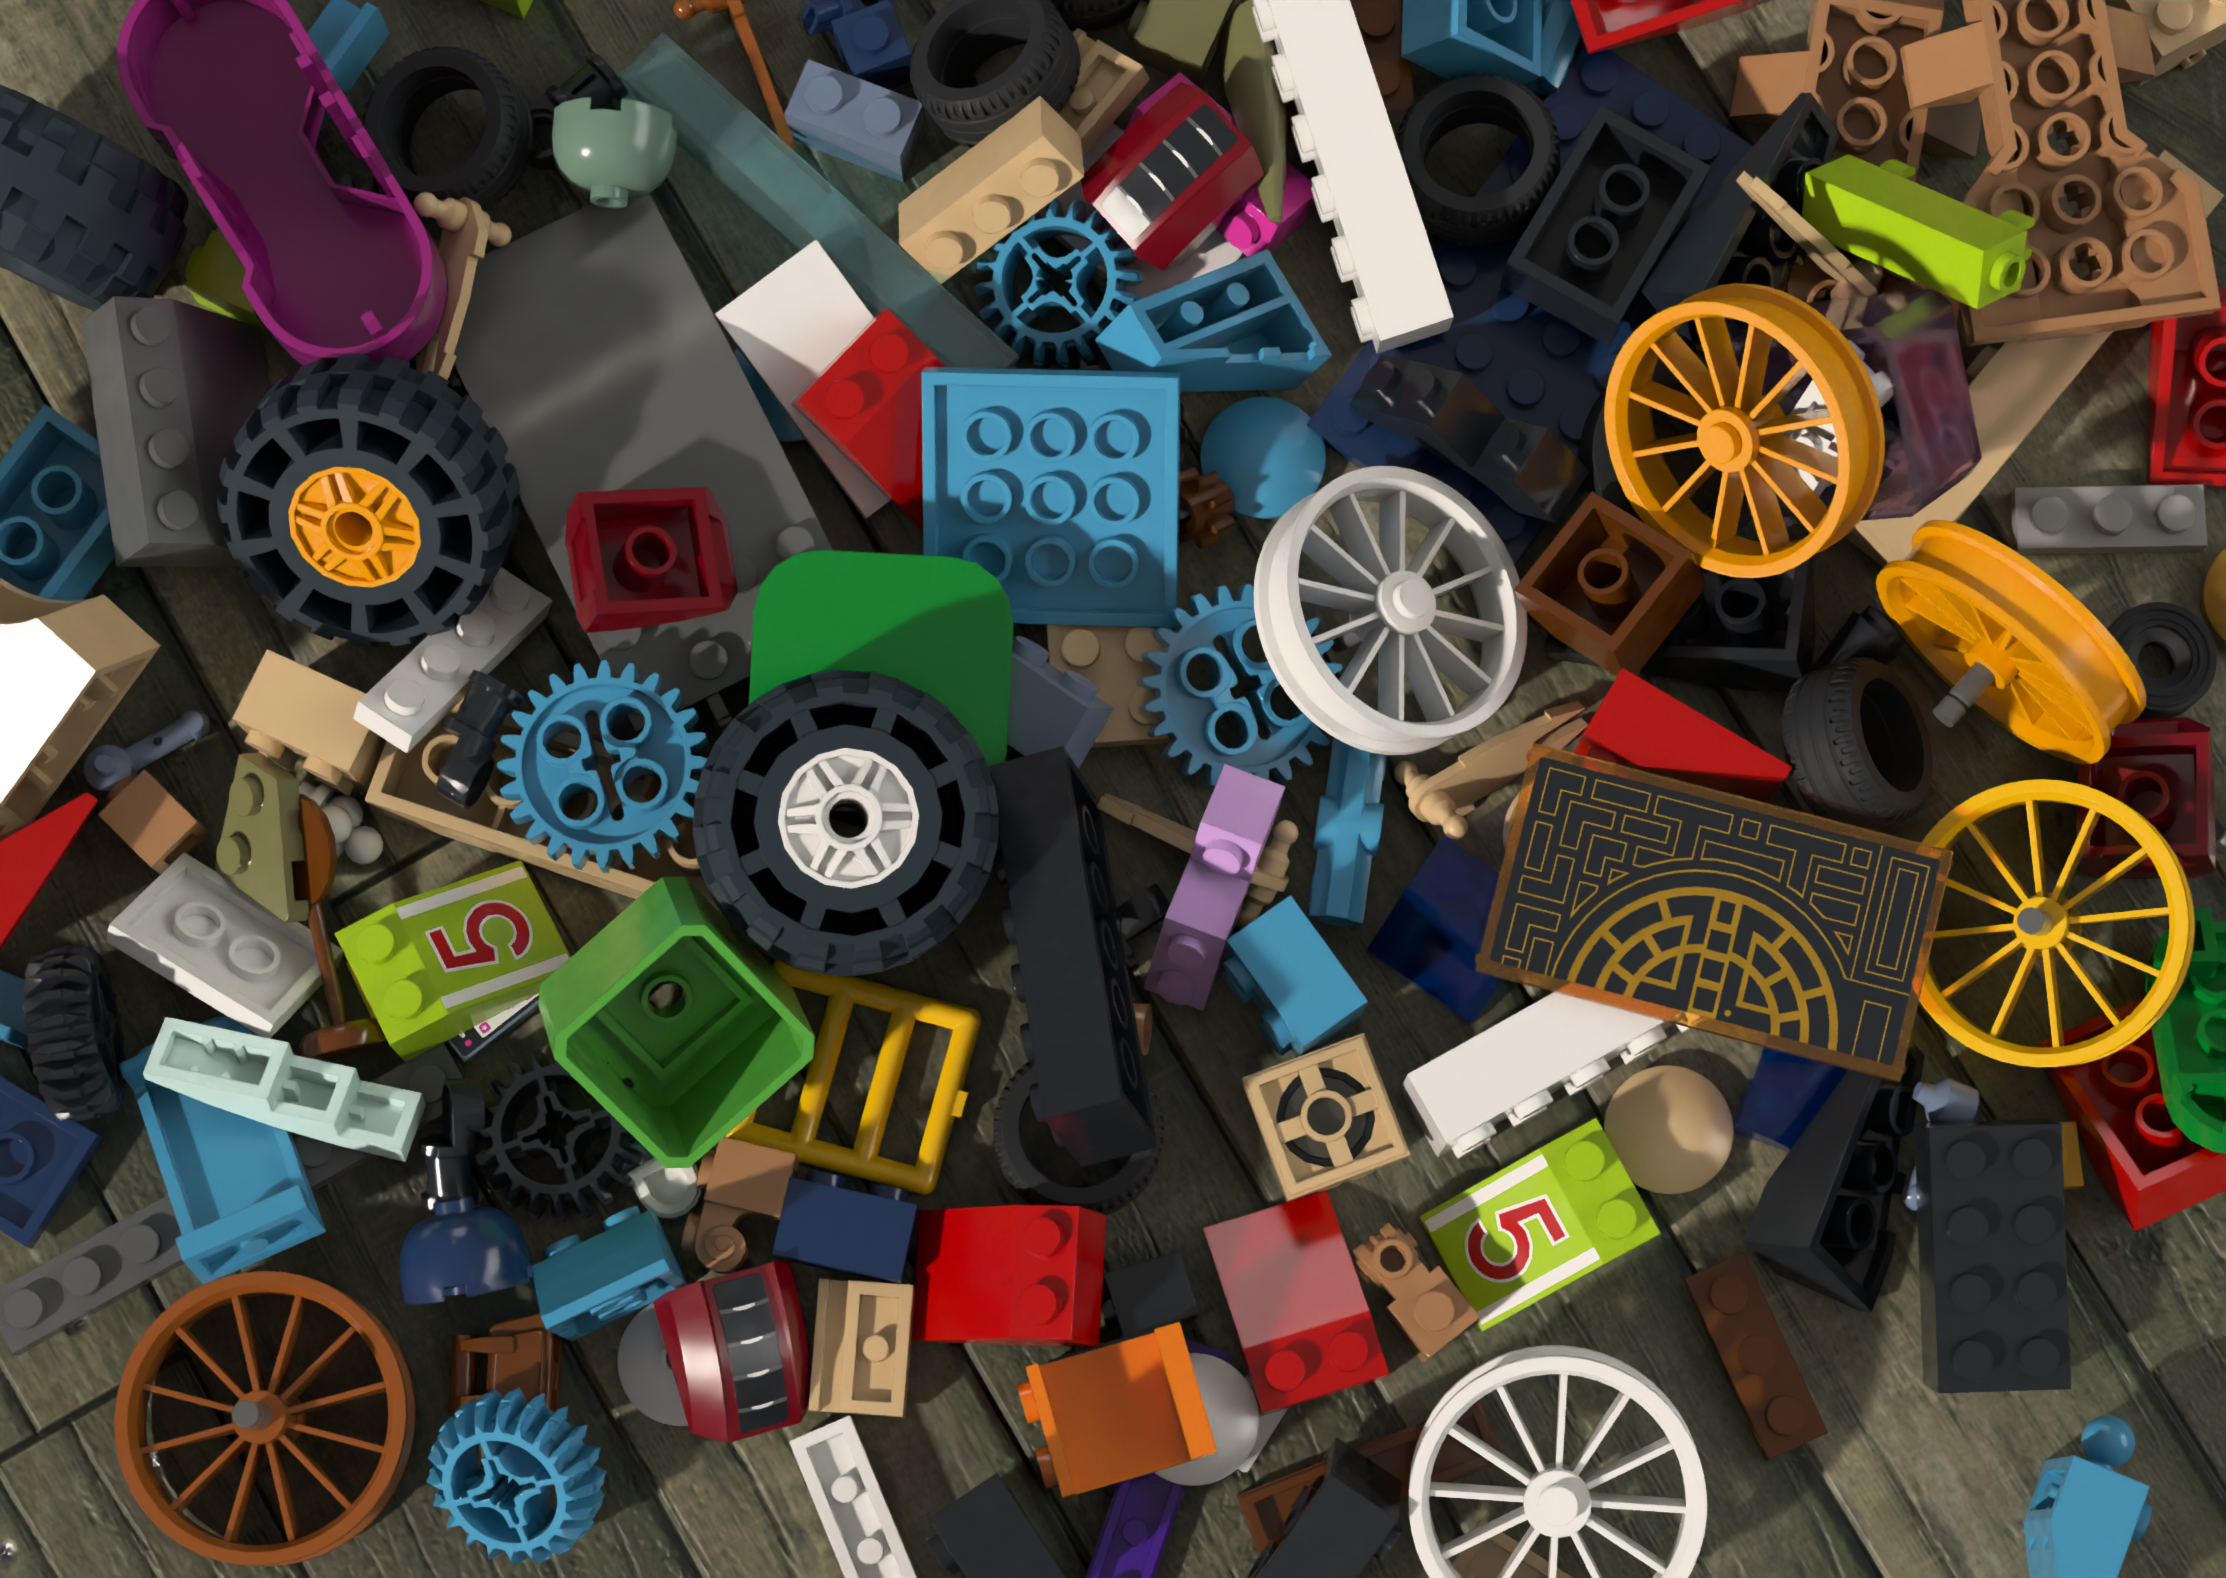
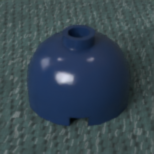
M472 1195L434 1202L435 1215L413 1226L405 1237L399 1257L400 1280L405 1304L411 1305L446 1301L445 1296L465 1293L467 1297L481 1295L529 1281V1277H533L529 1249L522 1230L510 1215L498 1208L474 1207Z

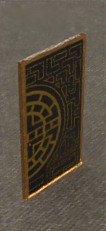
M1532 744L1531 750L1526 754L1528 763L1480 952L1475 956V972L1895 1082L1901 1080V1076L1906 1069L1904 1065L1948 873L1953 866L1952 856L1954 851L1541 744Z

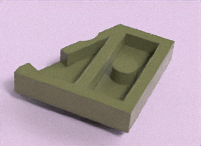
M260 752L239 754L234 780L229 791V803L222 836L217 846V859L214 871L285 923L307 921L309 914L308 900L295 899L292 862L305 860L303 835L298 824V814L300 811L298 778Z

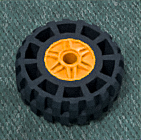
M364 354L341 355L335 365H331L329 360H317L300 367L294 377H283L267 392L234 438V444L224 457L219 474L223 487L217 495L218 515L221 522L228 523L229 526L224 534V538L234 561L240 559L245 568L243 575L258 595L263 592L275 603L274 610L292 622L295 618L311 627L310 632L328 640H333L334 637L351 640V645L377 647L379 642H390L391 647L406 646L419 643L424 632L431 636L455 627L460 616L471 614L483 600L512 547L510 542L518 529L521 509L517 501L514 500L520 490L519 479L514 465L505 461L504 456L508 451V447L495 426L489 428L481 417L484 411L467 394L461 397L447 386L448 380L430 370L427 374L411 369L409 368L410 362L385 356L383 361L380 362L369 361V355Z

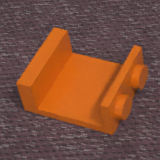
M1180 1322L1156 1328L1154 1333L1039 1366L1036 1363L1025 1366L1029 1382L1017 1385L1027 1423L1040 1420L1047 1446L1036 1449L1035 1452L1045 1487L1047 1489L1059 1485L1063 1499L1217 1454V1448Z

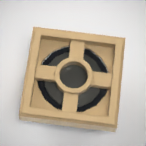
M1364 1033L1241 1079L1287 1202L1316 1191L1330 1190L1351 1179L1357 1180L1378 1168L1408 1158L1411 1155Z

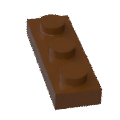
M1743 1252L1683 1279V1285L1765 1461L1827 1434L1828 1431L1745 1253Z

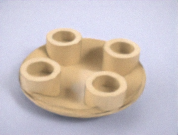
M1655 1066L1631 1076L1614 1093L1607 1107L1604 1119V1132L1633 1184L1658 1194H1682L1693 1191L1709 1182L1724 1166L1733 1143L1732 1115L1722 1093L1711 1081L1701 1074L1680 1066Z

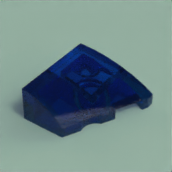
M1766 1033L1755 1068L1750 1072L1733 1122L1734 1133L1789 1152L1854 1063L1857 1056Z

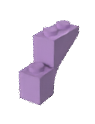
M1227 764L1224 765L1200 822L1189 861L1164 918L1143 989L1159 994L1170 1003L1188 1005L1204 1011L1225 954L1226 940L1231 937L1252 877L1273 827L1285 786Z

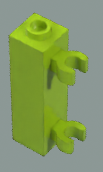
M1847 154L1805 173L1802 218L1832 245L1977 310L2021 289V281L2026 269L2025 261L2032 253V249L2025 246L2026 229H2030L2035 225V218L2014 209L2006 210L1998 218L1908 180L1907 178L1915 175L1916 168L1897 159H1889L1878 167Z

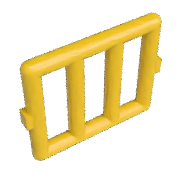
M776 960L772 966L792 987L829 996L815 1044L813 1059L809 1065L791 1132L754 1123L757 1111L755 1109L725 1137L794 1153L798 1156L799 1162L920 1195H927L933 1192L937 1185L955 1118H963L969 1094L963 1091L982 1023L979 1012L973 1008L858 977L821 975L797 969ZM855 1003L889 1012L891 1015L853 1149L817 1140L816 1135ZM918 1020L952 1029L953 1031L916 1164L913 1166L880 1157L878 1152L915 1021Z

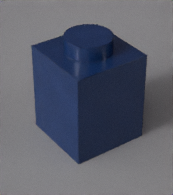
M890 0L881 1L831 21L836 49L847 74L888 90L911 82L910 60L912 53Z

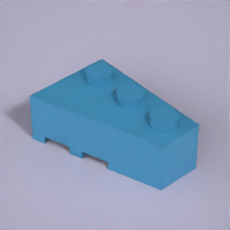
M1268 249L1130 303L1095 339L1113 371L1179 372L1180 392L1296 389L1332 356Z

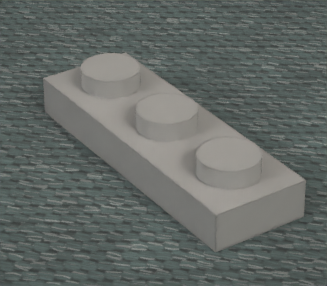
M2204 484L2014 488L2010 493L2013 550L2020 555L2202 552L2208 546Z

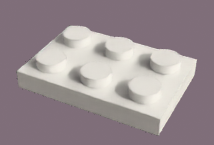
M186 853L181 854L109 924L105 940L260 1037L271 1039L323 984L309 928L299 922L285 923L217 872ZM330 942L337 969L342 959L343 950Z

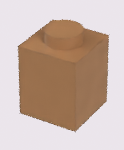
M145 769L136 777L129 775L119 781L105 798V802L108 805L98 814L160 875L181 854L186 853L189 855L211 834Z

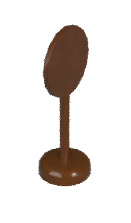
M299 794L300 811L298 814V824L303 835L305 860L292 862L294 897L296 900H308V921L332 1021L331 1026L305 1034L301 1039L299 1049L301 1057L326 1060L387 1044L388 1041L376 1018L348 1021L321 901L326 898L335 878L337 865L335 836L327 815L317 802L303 794Z

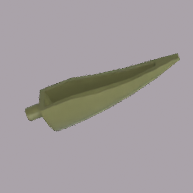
M1247 0L1240 4L1230 15L1218 42L1223 87L1236 127L1253 145L1265 175L1256 187L1269 222L1281 223L1286 181L1288 102L1282 103L1271 69L1273 67L1271 56L1278 54L1274 40L1266 43L1262 42L1252 12L1253 1Z

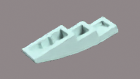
M169 1017L164 1019L143 1071L146 1080L214 1107L337 1146L404 1162L407 1159L426 1107L422 1093L362 1081L354 1067L294 1055L289 1042Z

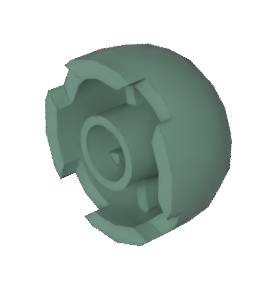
M591 97L564 101L554 108L552 150L553 159L559 174L577 191L590 195V202L596 206L617 209L626 207L628 199L643 197L662 185L671 171L676 149L677 126L672 127L673 116L671 113L654 105L630 99H621V111L590 109Z

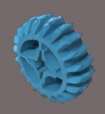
M1055 198L1046 205V218H1041L1038 211L1026 220L1028 224L1023 227L1019 225L1011 231V236L1005 244L999 240L990 247L998 253L996 261L980 259L977 262V269L993 276V281L981 282L976 285L975 293L982 298H995V301L984 306L980 311V315L986 322L1003 319L995 327L992 336L1000 343L1008 341L1015 336L1011 346V354L1019 359L1026 356L1034 346L1033 363L1043 368L1050 362L1053 350H1055L1057 362L1066 369L1072 367L1073 349L1076 348L1087 359L1088 364L1095 362L1096 352L1092 343L1120 314L1123 306L1127 307L1130 303L1141 299L1133 293L1126 292V287L1139 285L1145 281L1144 273L1140 270L1124 269L1125 266L1133 263L1138 258L1135 256L1134 250L1130 246L1116 249L1124 239L1113 227L1104 232L1108 221L1098 210L1094 211L1085 222L1086 205L1080 200H1074L1071 203L1067 215L1064 217L1061 202ZM1061 235L1077 236L1092 242L1082 252L1075 249L1065 257L1059 258L1050 256L1038 244L1048 238ZM1025 257L1024 259L1032 269L1033 279L1029 289L1021 296L1023 303L1016 308L1013 296V282L1018 265L1022 258ZM1104 259L1107 269V287L1103 301L1095 312L1094 307L1087 298L1086 288L1089 280L1098 272L1096 265ZM1043 262L1052 270L1058 271L1065 277L1072 274L1073 279L1065 281L1072 285L1068 292L1077 301V305L1064 295L1060 296L1055 291L1047 294V289L1053 288V286L1048 283L1051 276L1043 267ZM1055 310H1067L1081 323V326L1061 333L1041 332L1028 326L1038 315L1044 319Z
M520 1387L509 1391L504 1397L494 1389L490 1393H485L480 1400L473 1398L471 1401L465 1402L455 1413V1416L449 1417L439 1430L440 1434L437 1436L438 1440L432 1446L428 1457L434 1466L430 1469V1475L426 1482L439 1488V1491L435 1494L433 1506L446 1508L451 1512L446 1528L461 1526L468 1533L465 1547L480 1541L487 1546L489 1560L506 1551L513 1566L521 1561H525L528 1556L539 1565L542 1561L549 1559L553 1553L560 1556L563 1552L570 1550L578 1538L584 1537L594 1523L593 1518L601 1508L605 1496L600 1488L604 1484V1477L607 1471L594 1465L599 1459L598 1455L601 1447L585 1445L582 1441L586 1436L587 1425L572 1427L566 1421L568 1406L553 1412L547 1409L545 1393L533 1397L528 1403ZM479 1443L485 1454L481 1459L484 1469H480L477 1459V1445ZM554 1484L557 1494L556 1509H552L548 1500L552 1493L549 1485Z

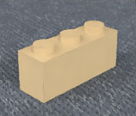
M1039 96L1013 118L1002 124L898 204L899 245L942 284L1084 177L1081 136Z

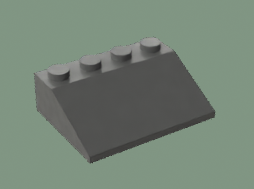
M113 296L81 322L116 566L244 568L240 559L234 561L226 544L224 534L229 526L228 523H222L218 515L217 495L223 487L219 474L224 457L234 444V438L269 391L260 327L174 299Z

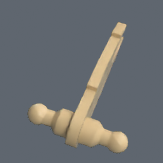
M1745 171L1741 173L1736 182L1750 198L1756 201L1809 254L1808 256L1822 270L1838 281L1830 292L1831 302L1819 313L1838 328L1839 321L1846 312L1856 311L1863 301L1868 303L1872 301L1878 293L1875 285L1883 277L1881 266L1861 257H1858L1851 265V262L1769 186L1757 176L1753 179Z
M423 192L415 197L414 209L422 217L435 218L437 225L443 228L439 252L446 268L448 293L445 311L436 332L420 351V355H416V370L427 374L429 370L434 371V373L448 380L457 357L454 355L470 301L477 261L480 258H484L487 240L496 247H503L510 243L512 232L505 223L490 221L487 212L482 211L479 203L472 199L462 197L456 200L447 198L441 201L432 193Z
M1576 701L1544 710L1545 715L1486 740L1458 756V762L1433 776L1427 774L1420 775L1418 768L1413 762L1401 761L1394 768V778L1401 785H1405L1406 796L1409 799L1408 807L1417 819L1423 822H1430L1433 825H1441L1447 837L1455 840L1461 839L1468 831V822L1463 816L1475 810L1474 802L1506 785L1540 761V758L1547 756L1555 749L1559 752L1588 724L1582 718H1579L1554 731L1552 730L1585 708Z
M1108 793L1101 796L1097 805L1098 809L1191 854L1197 831ZM1284 820L1276 824L1270 846L1262 851L1245 896L1246 899L1236 921V925L1240 930L1259 917L1263 906L1273 902L1277 891H1285L1289 882V877L1285 873L1290 864L1287 853L1291 844L1297 840L1299 834L1297 826L1291 821Z

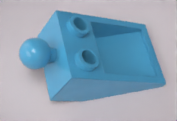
M2102 1415L2094 1418L2086 1425L2082 1433L2081 1445L2084 1454L2088 1458L2087 1460L2075 1455L2045 1460L2023 1520L2029 1578H2117L2130 1541L2138 1543L2143 1537L2152 1513V1505L2145 1503L2150 1486L2113 1471V1468L2120 1467L2128 1462L2135 1450V1435L2131 1427L2123 1419L2112 1415Z

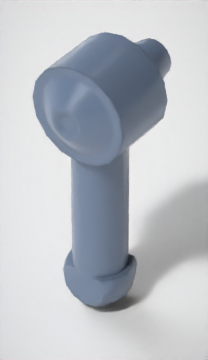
M190 709L184 711L180 719L124 750L115 745H104L94 749L84 762L86 780L99 794L106 797L110 790L129 775L136 777L138 770L193 739L201 740L209 732L211 725L209 716L202 710Z
M1944 1077L1934 1084L1918 1082L1912 1094L1913 1099L1924 1106L1926 1118L1929 1122L1973 1121L1977 1114L1979 1104L1978 1090L1949 1077ZM1916 1164L1908 1184H1905L1901 1195L1903 1203L1913 1211H1917Z

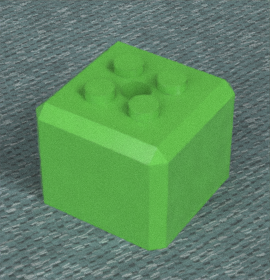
M661 877L540 984L539 1010L554 1059L665 1168H690L813 1059L815 1036L792 986L738 933L729 921L686 877ZM672 981L683 987L680 1000L669 1008H657L648 1002L650 991L661 982ZM628 1077L633 1081L635 1086L633 1088H630L629 1086L625 1085L622 1082V1080Z

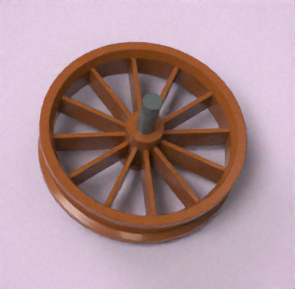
M277 1271L244 1272L208 1282L190 1291L161 1313L141 1337L126 1364L120 1380L114 1415L116 1449L124 1478L139 1506L151 1521L174 1541L199 1555L221 1562L252 1566H281L308 1561L325 1555L358 1536L379 1516L396 1493L411 1459L417 1424L416 1396L408 1364L399 1345L379 1318L362 1303L330 1285L302 1275ZM261 1295L295 1296L269 1387H266L246 1298ZM309 1300L328 1307L343 1317L351 1327L286 1390L283 1387ZM229 1303H233L252 1384V1392H248L188 1330L212 1311ZM361 1335L374 1354L384 1381L302 1404L298 1397ZM179 1338L239 1398L235 1406L153 1385L162 1362ZM385 1391L387 1393L388 1427L384 1446L305 1425V1413ZM150 1392L232 1413L233 1423L148 1446L146 1417ZM237 1432L239 1437L178 1498L172 1501L157 1477L150 1456ZM303 1432L382 1453L371 1480L355 1501L298 1444L297 1441ZM248 1446H251L225 1536L221 1538L194 1523L182 1511ZM287 1449L347 1509L325 1527L304 1537L301 1536L282 1456V1451ZM265 1452L268 1453L288 1542L259 1546L238 1543Z

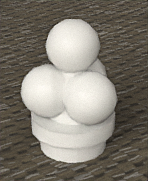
M306 780L301 783L299 794H303L316 801L328 817L335 836L337 858L343 853L344 849L347 857L361 865L371 864L380 857L383 851L381 834L374 828L360 826L363 820V810L361 804L355 798L340 795L332 799L334 790L323 783L318 787Z

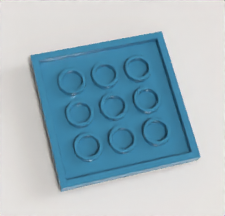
M924 367L921 372L923 555L955 557L974 562L996 577L1010 600L1013 623L1175 628L1168 612L1179 608L1180 373Z

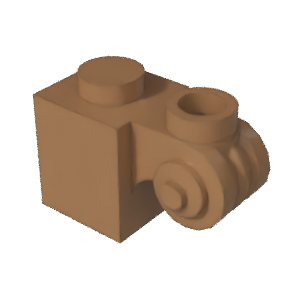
M726 1137L718 1142L716 1151L709 1150L703 1156L697 1187L706 1189L705 1202L701 1215L690 1212L683 1232L681 1251L693 1253L705 1267L717 1274L726 1275L739 1271L749 1258L750 1247L747 1239L736 1229L738 1224L750 1216L776 1222L780 1221L789 1177L797 1178L800 1166L798 1156L794 1153Z
M1387 1222L1379 1229V1234L1376 1236L1371 1235L1369 1242L1366 1244L1361 1243L1352 1250L1357 1259L1355 1261L1359 1270L1357 1274L1366 1285L1373 1282L1379 1289L1381 1287L1385 1289L1393 1302L1385 1308L1383 1313L1424 1363L1476 1322L1480 1316L1439 1265L1431 1272L1427 1270L1419 1260V1255L1415 1250L1418 1243L1409 1232L1405 1235L1399 1227L1395 1230Z

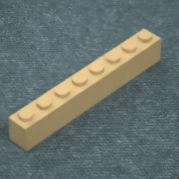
M2164 150L2158 159L2174 171L2180 168L2200 183L2205 217L2207 219L2225 195ZM2077 256L2069 261L2073 274H2077L2079 279L2090 274L2087 263L2078 264ZM2114 331L2021 343L2020 339L2006 341L1998 351L1988 344L1964 373L1973 380L1960 397L1949 390L1927 417L1926 421L1933 425L1934 428L1920 444L1910 437L1887 466L1896 474L1882 491L1878 488L1866 514L1856 527L1848 533L1846 538L1884 568L1891 561L1904 560L1912 551V536L1923 523L1930 520L1957 522Z

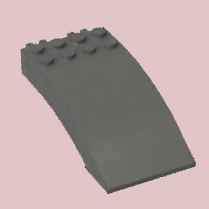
M648 193L640 198L628 199V205L624 208L611 209L590 204L484 255V258L478 259L470 301L454 355L457 356L454 365L470 398L484 411L481 417L489 428L495 426L508 447L504 458L506 463H512L516 468L520 485L518 495L575 610L576 604L568 551L565 546L567 510L578 492L706 487L710 490L727 520L738 593L729 610L679 622L616 631L589 632L587 634L600 661H608L614 678H620L628 663H633L638 671V684L642 685L654 672L660 675L662 679L660 697L668 691L678 688L684 698L675 711L676 713L706 700L714 715L713 722L721 736L731 723L732 718L719 693L750 679L753 611L761 584L776 565L797 553L833 549L740 364L651 195ZM634 713L627 714L635 731L638 734L641 733L645 725V718ZM691 728V729H689V730L687 731V733H692V732H697V731H696L695 728ZM703 749L693 753L694 756H705Z

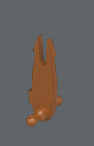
M676 0L673 10L675 15L682 20H690L695 14L703 11L716 14L728 9L783 152L787 154L795 151L796 148L793 143L792 134L789 126L786 124L782 107L742 5L752 0Z

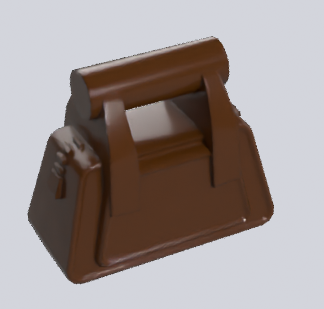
M540 1313L522 1318L514 1317L501 1323L498 1322L491 1327L489 1337L478 1338L477 1335H452L448 1413H456L465 1402L471 1401L473 1398L480 1400L483 1396L475 1395L477 1353L488 1354L487 1393L496 1389L504 1397L509 1391L520 1387L528 1403L533 1397L545 1393L547 1409L553 1412L559 1409L562 1337L545 1328Z

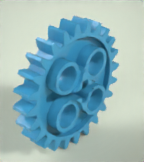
M1252 584L1239 586L1235 601H1233L1226 585L1213 588V606L1201 593L1189 597L1193 616H1190L1180 608L1172 609L1168 612L1169 618L1176 630L1173 632L1165 628L1154 629L1151 634L1163 649L1161 652L1142 653L1141 656L1144 662L1155 668V673L1152 676L1137 680L1138 686L1153 690L1154 699L1138 707L1139 712L1157 713L1160 720L1147 731L1148 736L1154 737L1167 734L1170 741L1164 748L1161 756L1167 759L1183 753L1186 757L1182 764L1181 774L1184 776L1192 775L1202 766L1205 767L1204 786L1207 787L1216 786L1225 764L1269 780L1270 770L1280 782L1292 779L1289 760L1301 767L1310 766L1313 764V760L1305 746L1309 744L1316 747H1324L1330 742L1318 729L1319 726L1313 723L1295 703L1294 709L1287 719H1282L1273 712L1270 704L1271 693L1275 687L1281 684L1270 667L1266 655L1259 662H1254L1243 652L1242 637L1249 628L1257 630ZM1317 617L1305 620L1310 635H1312L1320 622ZM1216 636L1220 637L1224 642L1223 649L1226 659L1216 650L1213 644ZM1333 640L1316 646L1320 656L1333 646ZM1194 656L1205 660L1210 666L1212 673L1211 681L1203 691L1192 687L1187 679V665ZM1326 663L1333 674L1342 670V664ZM1247 677L1251 688L1244 692V697L1234 699L1230 688L1238 683L1237 679ZM1223 713L1232 716L1240 729L1239 738L1231 748L1223 746L1215 735V723ZM1255 716L1260 723L1265 725L1268 731L1266 739H1261L1257 733L1258 726Z
M601 660L597 678L590 679L583 667L578 663L574 665V683L566 686L553 673L549 676L550 685L553 690L552 695L546 698L534 690L528 692L529 698L536 708L532 715L520 711L512 712L511 716L523 730L521 735H502L501 742L506 748L516 753L515 758L497 762V768L502 774L516 777V780L506 784L500 789V792L505 800L523 801L509 815L516 825L535 820L529 828L526 838L532 845H535L550 836L547 854L554 861L559 859L570 848L572 849V864L577 870L583 869L590 855H596L601 871L609 873L613 855L620 854L630 870L636 869V850L644 847L657 860L661 857L660 848L657 843L658 838L664 835L677 843L683 840L674 823L678 818L693 822L694 809L687 802L689 798H695L699 781L694 780V775L701 774L707 761L706 758L694 756L693 753L706 747L709 741L705 733H687L699 720L695 709H686L676 713L675 711L680 706L684 697L678 688H674L660 697L662 679L656 672L651 674L641 685L638 684V671L633 663H628L620 678H614L608 661ZM591 712L598 714L604 746L615 763L611 766V773L624 812V817L620 821L612 819L606 786L595 770L599 767V759L586 720L587 715ZM634 713L645 718L643 731L638 737L629 741H621L612 736L614 723L621 716ZM563 731H574L581 734L582 742L574 755L568 758H556L550 755L549 747L557 734ZM651 774L661 779V789L653 800L638 803L629 798L628 791L630 785L636 778ZM579 792H590L598 797V805L590 817L584 820H573L566 817V806L573 795Z

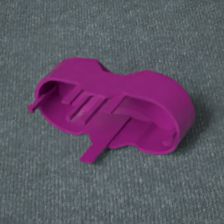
M136 0L124 20L118 40L117 66L123 89L145 128L169 158L178 160L213 219L246 269L241 288L264 325L283 348L303 366L317 360H329L331 365H335L341 355L349 354L369 355V361L382 362L385 356L406 362L411 360L432 338L445 311L448 281L442 256L287 0ZM325 109L358 160L364 158L386 195L335 183L315 150Z

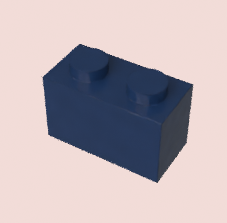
M808 1170L805 1180L789 1177L772 1255L776 1259L782 1261L789 1260V1262L884 1283L904 1284L920 1211L917 1204L907 1202L908 1191L871 1183L869 1194L843 1189L846 1178L815 1170Z

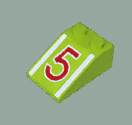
M521 860L394 902L334 933L389 1045L405 1062L538 994L540 984L571 958Z
M1597 1118L1535 1150L1419 1217L1456 1287L1480 1316L1476 1323L1481 1332L1661 1234Z

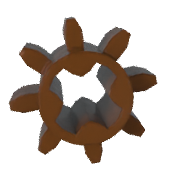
M1194 466L1180 472L1179 545L1194 539L1197 547L1202 549L1221 540L1220 532L1235 525V520L1231 516L1235 505L1234 494L1230 487L1222 479L1218 478V472L1215 470L1203 476H1199Z

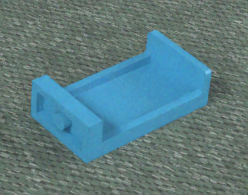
M228 1016L214 1017L201 1023L203 1025L255 1035L254 1032ZM154 1044L143 1048L135 1057L119 1064L122 1077L135 1093L182 1236L175 1238L182 1261L203 1285L326 1232L291 1132L214 1107L146 1080L143 1071Z

